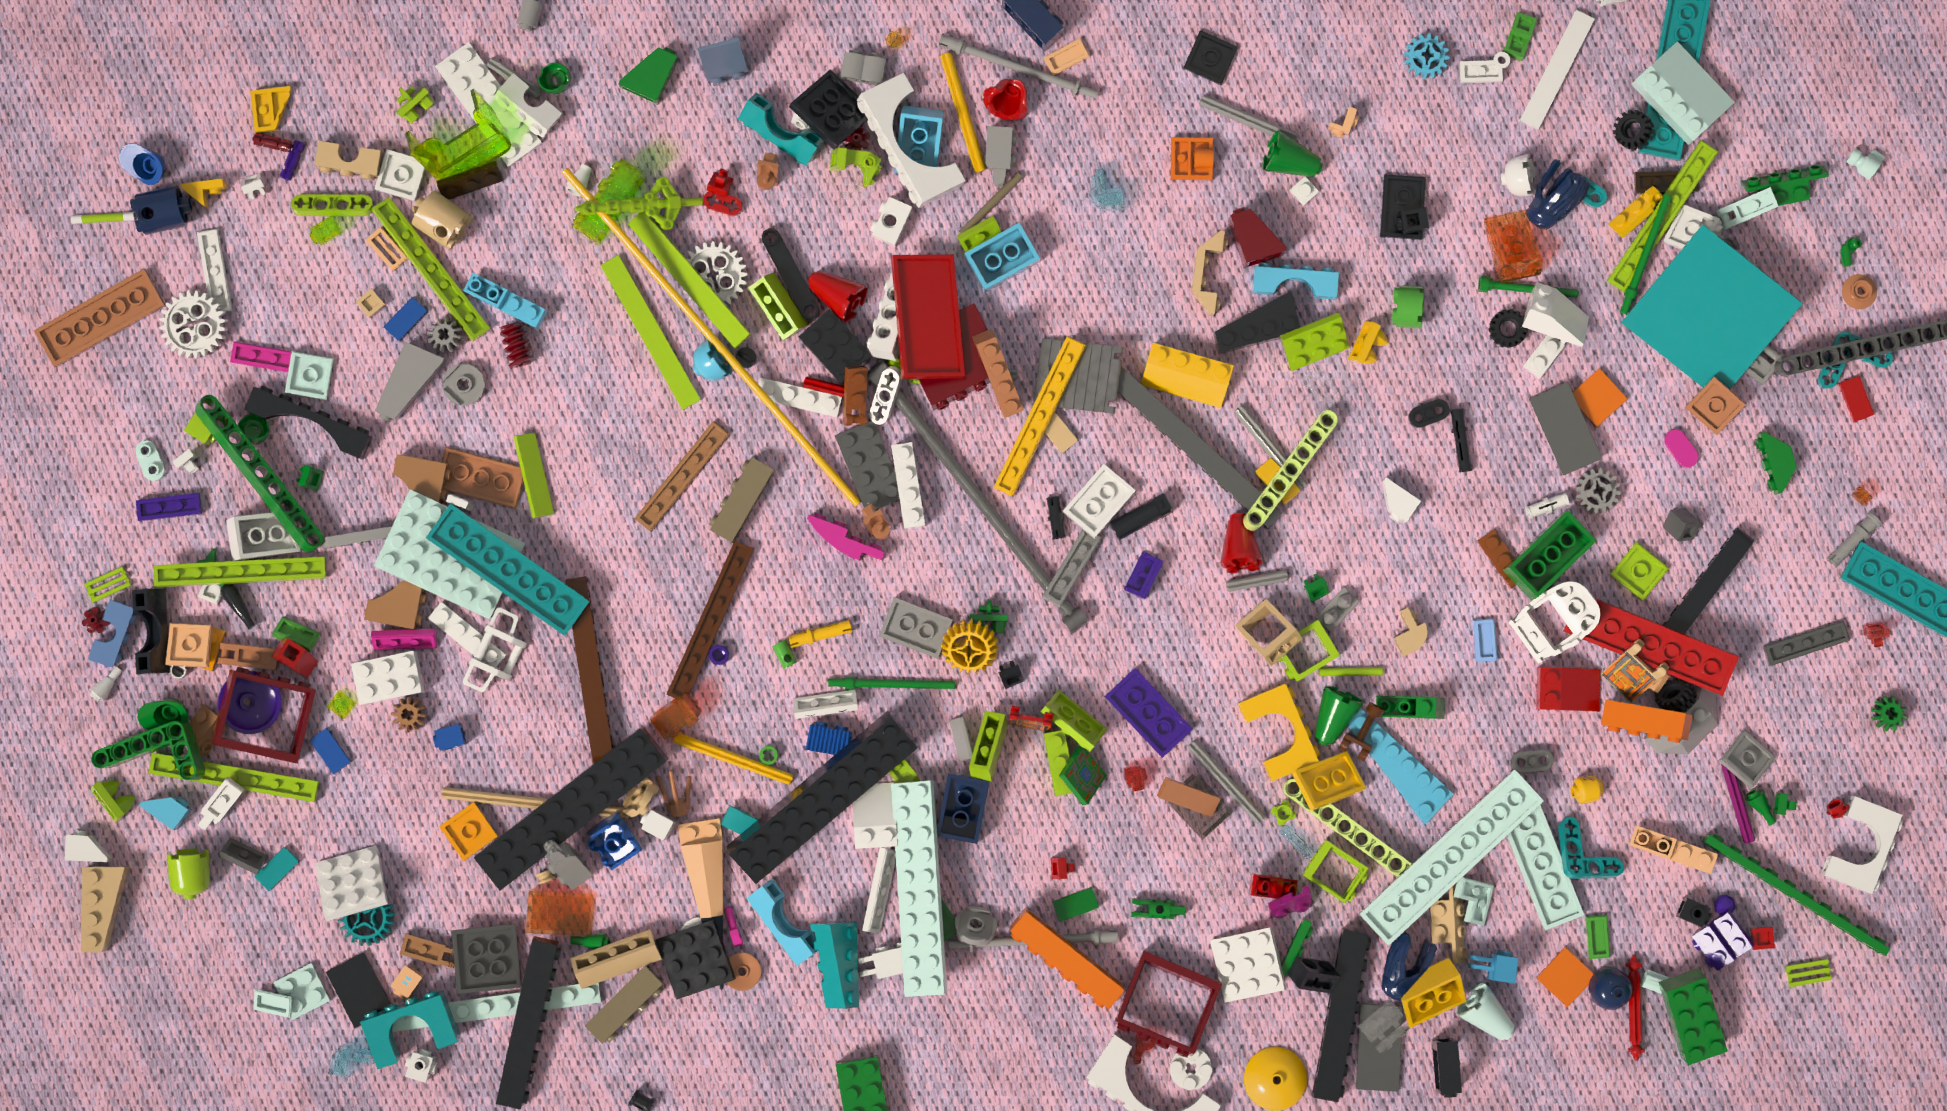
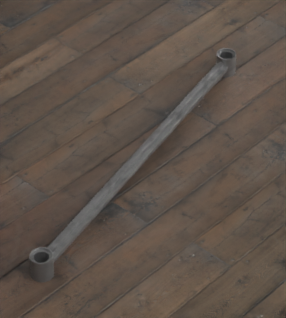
M882 360L868 370L867 377L870 378L876 388L883 371L888 368ZM884 390L887 393V395L891 398L890 393ZM898 390L895 405L1045 592L1052 580L903 393ZM1067 599L1058 608L1064 616L1061 619L1062 622L1066 624L1072 634L1089 622L1078 606L1074 609Z

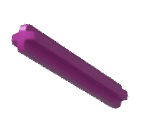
M1721 764L1743 842L1755 841V836L1738 778Z

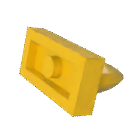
M1364 322L1348 357L1349 360L1361 364H1372L1377 361L1376 354L1371 348L1372 345L1385 346L1389 344L1386 335L1380 329L1381 325L1375 322Z

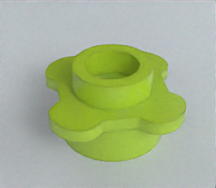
M1282 801L1281 805L1271 808V814L1275 815L1278 825L1282 826L1286 821L1293 820L1296 817V813L1291 810L1288 801Z

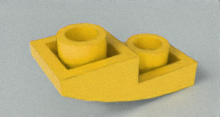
M1270 458L1255 473L1268 485L1280 469V466ZM1275 482V489L1278 491H1283L1282 485L1280 483ZM1295 483L1292 484L1280 500L1284 505L1300 493V489Z

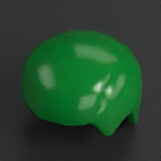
M561 63L548 64L542 68L540 76L537 77L540 87L549 94L564 92L571 80L570 71ZM554 75H556L557 85L553 83Z
M255 414L245 415L238 423L239 428L253 445L264 442L270 433L269 422Z

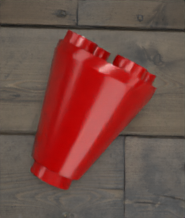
M1245 513L1231 514L1230 520H1228L1221 567L1227 569L1229 574L1238 573L1240 569L1258 571L1263 562L1254 532L1246 529L1243 524Z

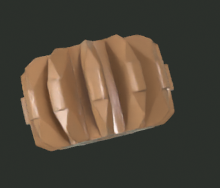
M412 697L407 698V704L403 698L399 699L401 706L393 705L398 711L391 712V716H397V719H394L392 723L398 724L400 722L398 730H402L405 727L407 733L411 732V726L415 731H418L419 727L416 723L420 725L425 724L420 718L427 717V714L420 711L424 710L426 706L421 705L417 707L420 704V700L416 699L413 702ZM406 710L413 711L414 715H411L413 717L411 720L404 717V714H407Z

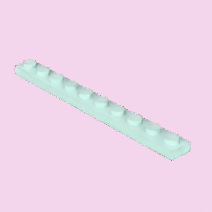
M599 983L581 989L580 984L549 988L552 989L550 1002L546 1001L544 1009L551 1010L600 1003L602 1000ZM520 992L448 1002L455 1023L516 1014ZM408 1015L394 1022L392 1032L429 1026L423 1019Z

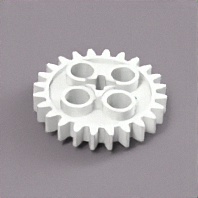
M712 241L711 247H708L705 242L703 243V249L695 246L697 252L694 254L689 251L691 258L687 260L694 268L701 263L706 265L705 272L700 273V275L708 284L712 285V289L716 292L712 278H708L711 275L707 259L711 258L715 273H719L716 279L720 293H717V295L723 302H727L731 306V298L739 300L736 293H744L740 286L747 285L742 280V278L748 277L747 273L742 272V270L747 268L746 265H740L743 258H736L737 250L730 253V245L723 249L722 242H720L718 247H716L714 241ZM719 258L726 259V265L722 268L715 266V262ZM724 278L732 279V285L724 288L721 286V281Z
M188 290L187 295L180 292L179 298L172 297L173 304L166 302V306L169 309L161 311L166 316L165 318H159L161 322H164V325L159 327V329L166 332L161 336L162 338H168L165 345L173 344L172 352L179 350V356H183L186 353V358H192L193 355L195 358H200L201 354L207 357L208 351L215 352L214 345L221 346L218 340L226 338L221 333L222 331H228L226 327H223V324L228 322V320L221 317L226 314L225 311H219L222 304L214 305L215 297H211L208 300V293H204L201 296V291H195L193 294L192 291ZM200 305L203 312L200 316H197L196 308ZM180 313L184 317L181 324L177 322V316ZM208 316L210 317V320L195 324L194 328H185L179 333L177 332V329L193 324V321H202ZM206 325L210 327V333L207 336L203 332ZM186 333L191 335V341L188 344L184 341Z

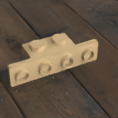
M1457 883L1449 889V900H1437L1430 907L1432 943H1452L1453 964L1464 963L1467 956V950L1464 946L1466 929L1463 925L1465 908L1461 898L1453 897Z

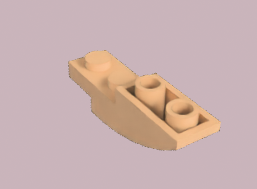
M1637 825L1629 846L1708 874H1712L1718 854Z

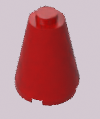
M819 270L813 272L808 279L809 288L846 323L857 315L854 310L859 304L863 306L867 298L868 289L864 284Z

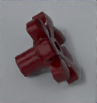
M860 127L845 140V142H848L846 148L850 150L854 148V150L861 151V147L867 149L869 143L866 140L870 139L869 133L863 134L864 128Z
M93 607L92 612L89 610L85 611L84 616L87 619L82 620V625L89 626L87 629L89 633H94L95 629L98 633L104 632L103 626L109 625L108 621L102 619L105 610L100 612L99 607Z

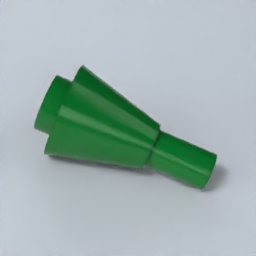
M1755 788L1749 791L1745 801L1763 815L1769 826L1776 823L1774 816L1770 812L1764 789Z
M607 933L585 937L571 936L570 939L571 944L583 945L592 950L611 943Z

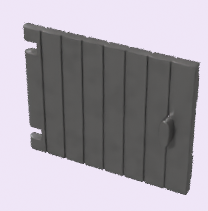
M1042 338L1033 405L1064 343L1062 340ZM1083 343L1087 347L1057 408L1115 414L1116 407L1109 406V401H1117L1122 360H1117L1115 357L1116 353L1123 354L1124 347Z

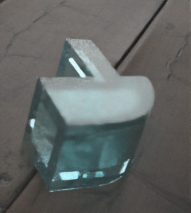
M1095 169V175H1091L1092 188H1096V190L1089 191V198L1092 204L1104 212L1124 211L1123 188L1106 189L1104 169Z
M350 1042L339 1047L331 1057L328 1074L351 1077L355 1061L374 1064L370 1049L360 1048V1051H357L358 1042Z

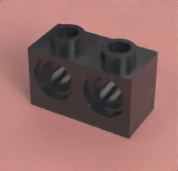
M1297 956L1287 973L1299 989L1332 994L1341 978L1329 961Z

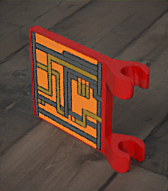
M1012 705L1008 721L1009 725L1044 732L1050 731L1054 713L1045 712L1043 719L1019 714L1020 707Z

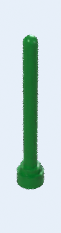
M1480 275L1478 292L1487 293L1492 291V289L1532 293L1535 285L1493 281L1489 276ZM1553 287L1566 297L1575 298L1579 295V291L1576 289Z

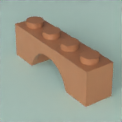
M990 329L972 336L1003 417L1007 418L1024 411L993 330Z

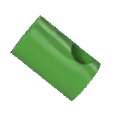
M786 640L772 646L783 669L797 663Z

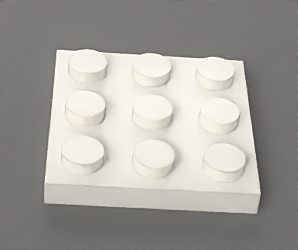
M377 846L315 863L323 914L326 921L388 904Z
M1272 927L1210 940L1219 980L1222 983L1221 989L1225 1002L1287 989Z

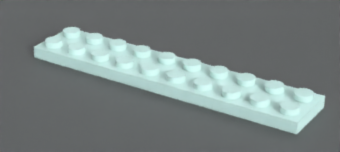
M1513 770L1364 908L1359 915L1389 946L1544 800L1516 770Z
M934 781L891 784L893 818L896 820L897 829L895 852L905 997L947 994Z

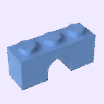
M109 599L102 619L114 625L115 634L108 641L94 639L88 660L113 668L114 664L118 665L122 655L119 649L121 644H126L129 636L126 630L129 624L133 625L137 614L133 612L132 606Z

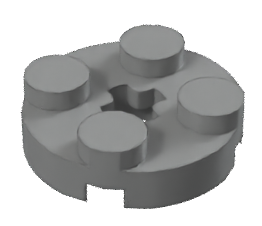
M459 364L451 367L443 379L444 394L451 402L461 406H468L478 402L483 396L486 387L483 374L476 367L469 364ZM461 380L464 382L466 380L469 381V388L467 390L459 389L461 386L459 382Z
M967 907L966 911L962 913L960 911L955 918L954 930L957 934V939L970 945L987 946L996 934V918H993L990 915V911L983 907ZM974 923H977L980 928H973L972 926Z

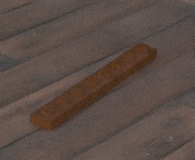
M734 541L666 695L684 703L687 702L753 554V548Z

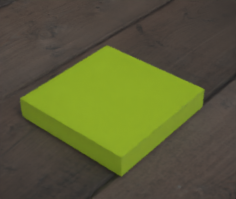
M1635 542L1609 575L1643 601L1668 571L1669 567L1638 542Z

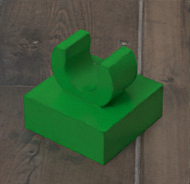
M307 465L301 467L300 471H303L301 478L296 479L299 483L298 485L318 491L324 471Z
M1314 574L1315 581L1308 583L1306 579L1304 580V587L1311 603L1330 593L1323 577L1319 578L1317 574Z
M1776 793L1773 814L1786 815V809L1796 810L1797 802L1788 801V794Z

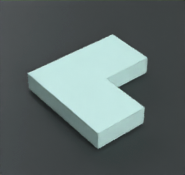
M1464 877L1457 882L1453 897L1469 900L1464 919L1465 922L1481 926L1485 925L1494 885Z

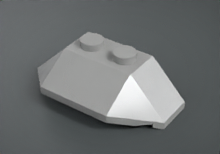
M1697 685L1693 687L1697 698H1695L1696 702L1695 704L1691 703L1692 707L1690 709L1686 708L1687 712H1685L1693 716L1688 741L1681 740L1680 743L1667 741L1668 737L1661 736L1660 740L1647 737L1648 734L1643 739L1656 753L1689 754L1718 725L1717 694Z

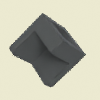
M1687 509L1670 510L1663 528L1678 542L1690 541L1694 539L1701 523Z

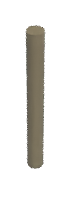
M1017 172L959 232L963 233L977 225L1023 178L1022 175Z

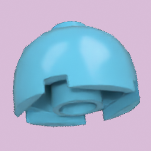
M708 339L697 346L693 354L694 365L692 367L698 376L701 375L709 381H718L732 374V366L730 364L726 365L724 357Z

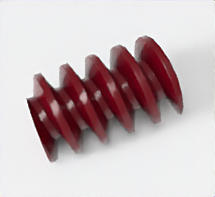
M511 323L500 327V329H504L500 332V336L506 337L502 340V343L509 345L504 351L505 353H511L506 359L513 361L508 365L510 369L531 364L529 360L534 357L526 353L531 350V347L524 346V344L529 342V339L522 338V336L527 334V331L520 330L525 323Z

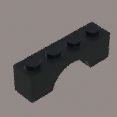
M166 589L132 590L133 611L142 617L147 629L146 642L143 648L135 653L136 675L170 673V666L166 665L168 647Z

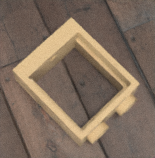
M1267 599L1257 604L1253 611L1241 618L1238 624L1235 625L1239 634L1270 666L1275 664L1302 640L1297 629ZM1272 613L1286 630L1263 649L1248 632Z

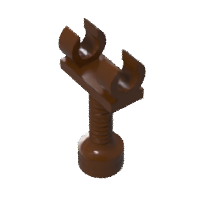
M1369 702L1366 708L1368 715L1357 736L1347 732L1339 746L1340 749L1346 751L1351 741L1360 745L1363 748L1357 758L1362 761L1366 760L1372 748V745L1365 742L1364 739L1374 722L1373 720L1376 717L1381 718L1384 712L1382 707L1372 702Z

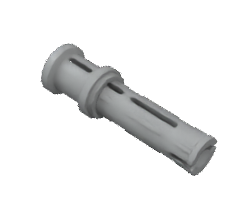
M1868 512L1867 517L1859 525L1854 526V532L1826 558L1827 561L1837 568L1859 545L1860 541L1868 540L1870 534L1877 527L1883 525L1882 522L1874 514Z

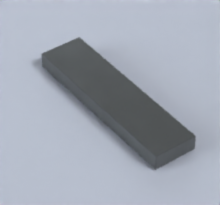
M1843 620L1765 645L1763 649L1769 666H1773L1850 641Z

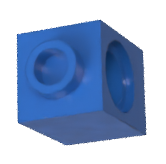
M462 724L434 730L436 735L433 736L435 747H439L440 751L467 744Z

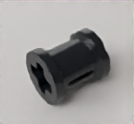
M637 1089L628 1105H633L641 1111H650L656 1099H650Z

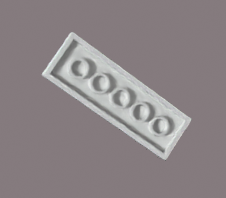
M469 42L435 66L508 168L542 144L538 136L525 123L518 121L509 110L502 108L494 99L501 86Z

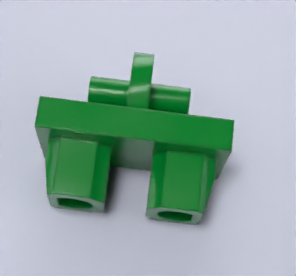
M987 599V605H979L978 611L987 612V614H970V619L972 618L974 624L981 621L982 627L985 621L993 622L994 633H1004L1006 622H1008V615H991V612H999L1000 606H992L991 599Z

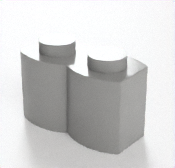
M849 50V52L844 53L841 80L877 86L883 82L886 59L877 53H870V56L862 55V52L859 50Z

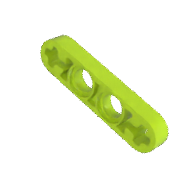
M300 194L293 197L291 201L294 213L299 216H368L372 213L371 210L374 207L373 201L368 195ZM324 201L328 203L324 209L316 207L319 202ZM345 201L349 203L345 209L337 207L340 202ZM300 202H304L302 208H298ZM363 202H367L365 208H361Z

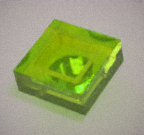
M338 690L326 707L342 719H345L357 702L341 690Z

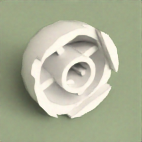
M1529 154L1520 155L1509 160L1505 166V172L1501 173L1502 184L1507 185L1508 190L1513 195L1519 197L1533 196L1536 193V188H1532L1531 185L1533 177L1535 178L1532 159H1528Z

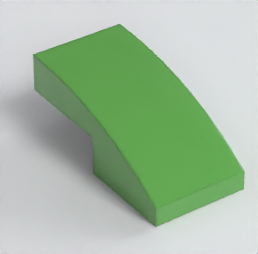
M1517 12L1503 52L1507 53L1511 58L1522 61L1537 18Z

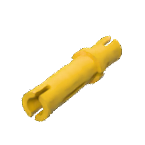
M848 619L810 630L808 628L804 632L788 635L791 648L809 643L812 645L819 640L852 633V629Z

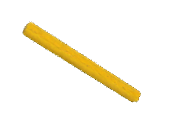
M944 53L940 58L974 172L980 173L985 171L986 167L952 53Z
M679 732L674 736L673 742L787 785H790L793 780V774Z

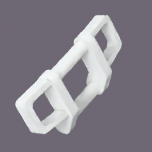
M502 608L495 610L489 625H486L484 629L486 632L474 658L471 657L470 666L463 679L464 685L477 691L485 692L494 676L507 681L511 680L514 666L522 649H525L527 645L526 642L513 637L519 620L517 615ZM499 613H504L514 619L509 635L493 628ZM493 635L515 645L503 671L481 662ZM474 666L491 673L483 687H478L468 681Z

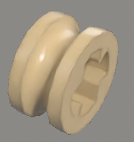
M550 870L535 875L536 878H539L538 885L556 879V876H553Z

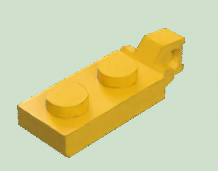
M1652 186L1635 199L1608 225L1621 238H1624L1654 211L1653 207L1663 196Z

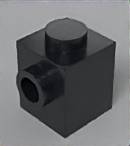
M1684 897L1676 917L1703 928V925H1707L1711 918V913H1709L1711 908Z

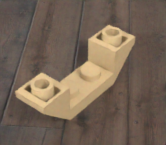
M1222 230L1197 248L1191 293L1209 316H1214L1215 311L1219 312L1220 299H1217V293L1201 291V288L1205 289L1206 284L1203 268L1208 267L1209 256L1205 255V252L1222 254L1223 249H1227L1228 237H1224L1225 231Z

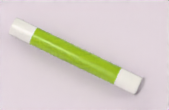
M135 212L71 216L72 224L135 220Z

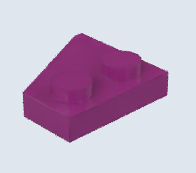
M1309 885L1302 887L1303 892L1296 896H1293V893H1288L1279 899L1269 902L1270 917L1283 918L1288 913H1302L1311 908Z

